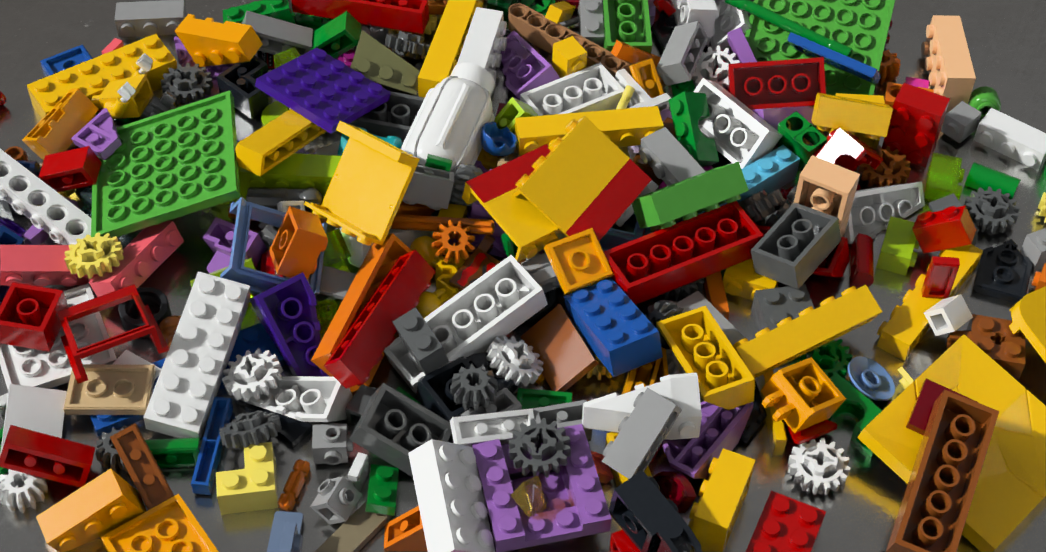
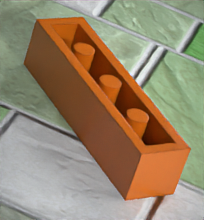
M619 40L616 41L611 51L615 57L632 64L653 58L656 68L661 59L659 56Z
M721 271L706 276L704 289L707 300L728 320L730 311Z

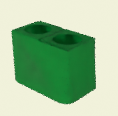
M797 111L778 123V132L782 134L778 141V147L784 145L800 158L799 167L804 169L814 152L826 144L827 138ZM804 136L813 146L806 145L802 137Z

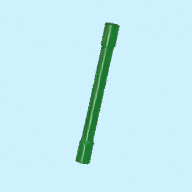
M725 0V3L755 15L789 33L797 34L845 56L850 57L852 54V48L820 35L751 0Z

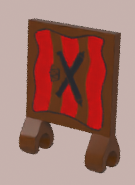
M485 235L476 250L449 280L451 286L462 291L500 263L499 260L488 254L493 249L494 237ZM526 258L519 261V264L521 265L522 262L526 261Z

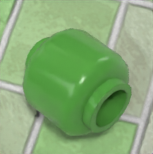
M983 86L972 91L968 104L982 112L980 120L985 117L991 108L1000 112V99L993 88Z

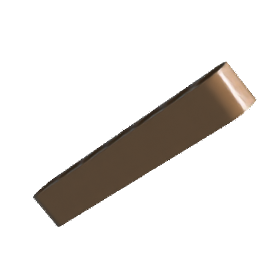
M516 3L509 7L508 29L511 32H517L530 43L553 54L554 43L573 36L588 52L587 68L601 62L614 78L616 72L621 69H625L632 76L629 68L632 63L615 57L605 48L561 24L545 18L544 15L524 4Z

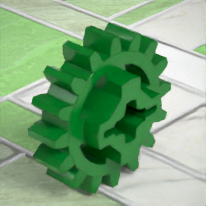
M839 339L837 341H830L794 359L793 363L812 357L829 378L838 373L845 379L846 373H848V364L853 356L848 354L850 347H842L843 340Z

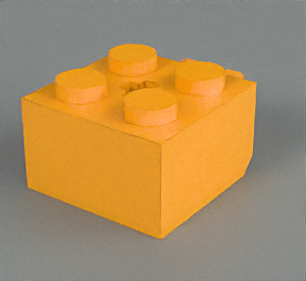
M812 357L778 370L761 389V392L766 397L762 400L761 404L765 408L773 406L776 410L772 416L776 422L784 420L794 433L829 419L846 400L844 395Z

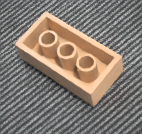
M933 15L931 24L926 27L927 38L926 42H922L921 53L925 55V70L929 72V86H932L934 93L950 98L946 111L949 112L961 101L968 104L976 76L960 16Z
M812 155L800 173L794 203L839 218L841 237H844L860 174Z

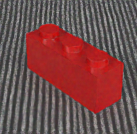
M10 425L0 456V467L81 488L86 483L95 447Z

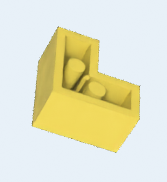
M272 442L259 443L258 445L250 444L244 448L245 469L216 472L217 499L221 515L278 508L276 460Z

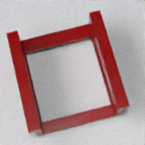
M135 284L57 311L65 333L64 336H61V340L77 384L88 381L81 359L145 335H150L159 354L169 351V347L149 306H144ZM134 299L145 325L78 349L68 322Z

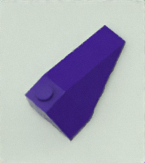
M302 272L250 298L249 300L261 324L294 376L328 377L323 370L311 361L321 342L319 331L321 328L315 307L317 305L316 297L304 273Z

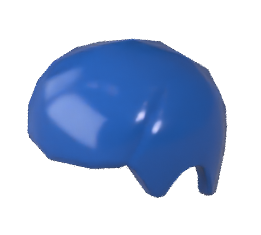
M496 122L484 124L481 130V146L484 151L490 155L501 157L508 156L515 151L518 140L516 135L510 132L509 127L499 129Z

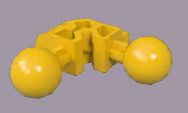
M420 236L414 239L410 245L412 251L416 249L428 264L436 269V291L433 293L424 291L418 298L420 302L416 308L423 319L461 292L451 286L449 280L466 261L460 257L459 264H455L453 258H450L449 262L445 263L444 256L436 257L438 249L431 247L432 242L436 240L429 236Z

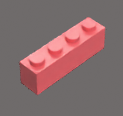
M165 221L144 228L123 249L124 259L119 260V267L112 266L113 272H105L102 277H99L97 274L89 282L96 296L99 297L133 284L138 288L184 242L173 221Z
M0 245V285L11 286L12 282L40 287L48 285L71 287L88 284L97 274H94L91 279L88 278V275L78 278L77 273L71 274L64 259L66 258L65 251L70 250L69 245Z

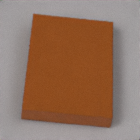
M561 304L557 305L521 336L524 343L533 347L532 352L540 355L537 360L543 362L541 367L543 368L542 374L552 391L565 392L599 364L576 324Z

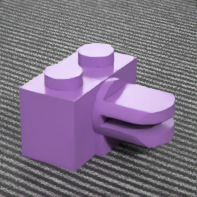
M215 217L203 237L212 252L215 253L206 268L208 273L225 268L230 263L235 224ZM249 230L245 260L252 258L256 267L267 247L258 233Z

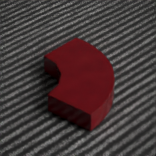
M662 471L653 476L660 487V492L665 498L671 499L676 504L679 513H685L697 497L689 480L681 473L675 471Z

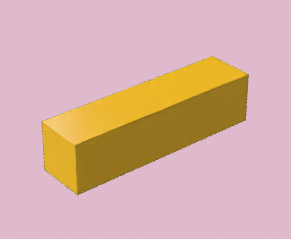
M565 1L550 4L545 18L555 23L571 19L576 7Z

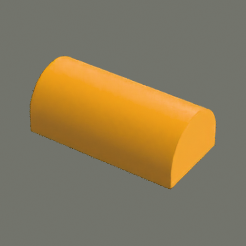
M653 58L629 66L633 79L651 98L664 94Z

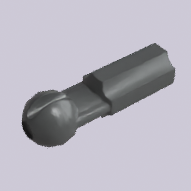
M249 187L246 201L278 210L277 203L280 201H304V203L306 201L321 205L323 195L318 189L312 187L305 189ZM305 206V211H313L309 207Z

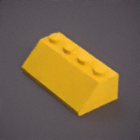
M706 305L656 322L657 328L685 372L697 373L699 393L705 402L731 410L754 401L755 378Z

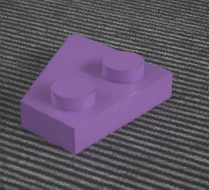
M104 108L71 138L74 144L80 148L90 146L96 156L102 160H106L122 145L112 116L107 108Z

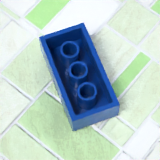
M612 278L601 280L594 285L576 290L574 293L564 296L566 310L591 350L613 377L663 357L659 331Z

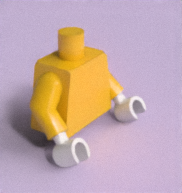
M142 54L136 62L140 69H136L132 77L108 83L100 95L92 96V102L99 109L107 108L112 119L140 117L154 95L146 73L151 69L153 60L147 54Z

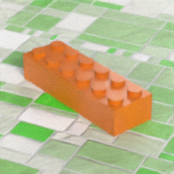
M393 233L387 235L383 246L373 243L311 359L315 365L330 377L334 376L324 367L325 363L397 259L412 251ZM381 361L373 366L369 372L370 378L363 385H370ZM360 386L350 387L351 392L357 391Z

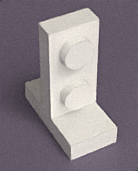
M625 69L616 72L615 79L624 89L627 85L635 89L628 103L629 108L658 106L659 111L663 109L669 110V99L671 97L667 93L651 98Z

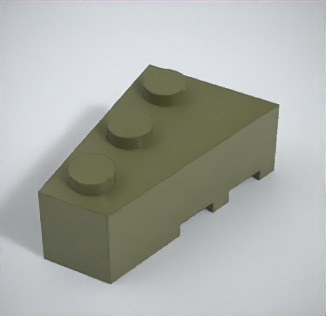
M362 30L350 68L362 73L366 78L380 84L388 91L416 96L420 71Z

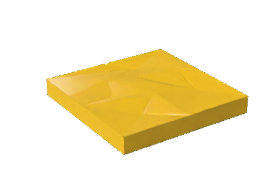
M963 334L861 431L857 438L908 484L923 435L906 428V425L926 378L982 405L999 411L962 535L980 552H993L1046 496V405L1030 391L1026 390L1022 384Z

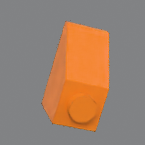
M419 505L385 524L384 550L428 551Z

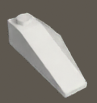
M922 181L857 190L844 235L848 240V244L853 243L858 233L866 234L873 239L881 231L887 230L890 216L900 219L906 218L925 206Z

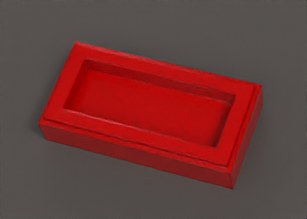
M932 256L921 289L922 297L949 298L960 266L959 258Z

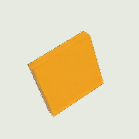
M593 228L544 246V250L565 295L596 284L601 280L612 278L614 275Z

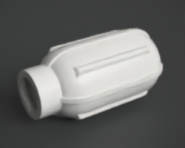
M472 63L457 64L450 76L443 79L435 88L427 92L401 150L419 158L418 165L425 166L428 154L452 160L450 172H454V176L461 164L475 165L482 149V127L485 123L494 122L495 120L491 95L495 88L493 76L479 65Z

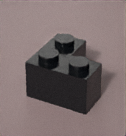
M254 55L250 62L236 63L217 76L219 93L231 91L234 97V107L250 119L260 114L268 106L267 94L255 87L256 78L269 72L268 64Z

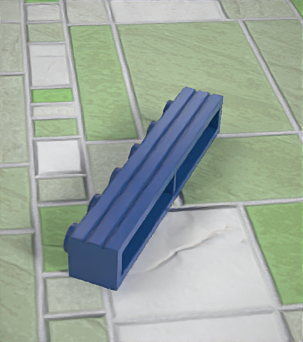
M214 397L191 481L194 494L211 495L224 446L222 445L219 432L220 428L224 427V424L230 423L233 412L231 398Z

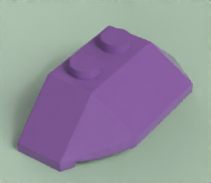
M705 401L701 402L702 420L699 438L664 439L662 442L670 467L694 479H708L710 475L708 471L713 457L719 458L723 448L732 451L739 443L754 403L751 402L727 410Z

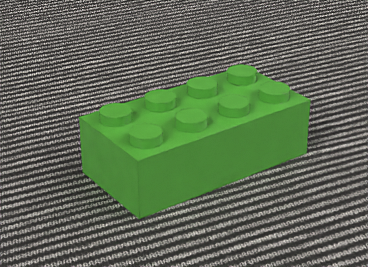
M602 0L604 23L603 48L611 52L616 41L619 40L651 53L652 36L648 0Z
M735 162L637 197L632 202V207L640 229L650 227V230L654 231L675 225L677 221L698 216V213L703 211L707 212L719 208L721 204L741 199L740 194L749 191L739 162Z

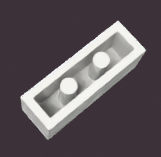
M993 108L988 111L979 123L974 141L1036 171L1040 170L1046 159V133Z

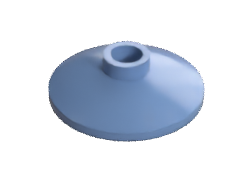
M862 356L855 357L849 362V377L860 392L876 401H887L893 397L895 393L893 379L879 363Z

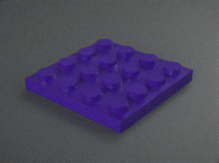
M318 48L256 78L255 87L330 134L337 131L336 128L339 121L351 123L387 102L391 94L390 91L383 88L380 84L371 81L362 73L353 70L342 61L333 58L324 50Z

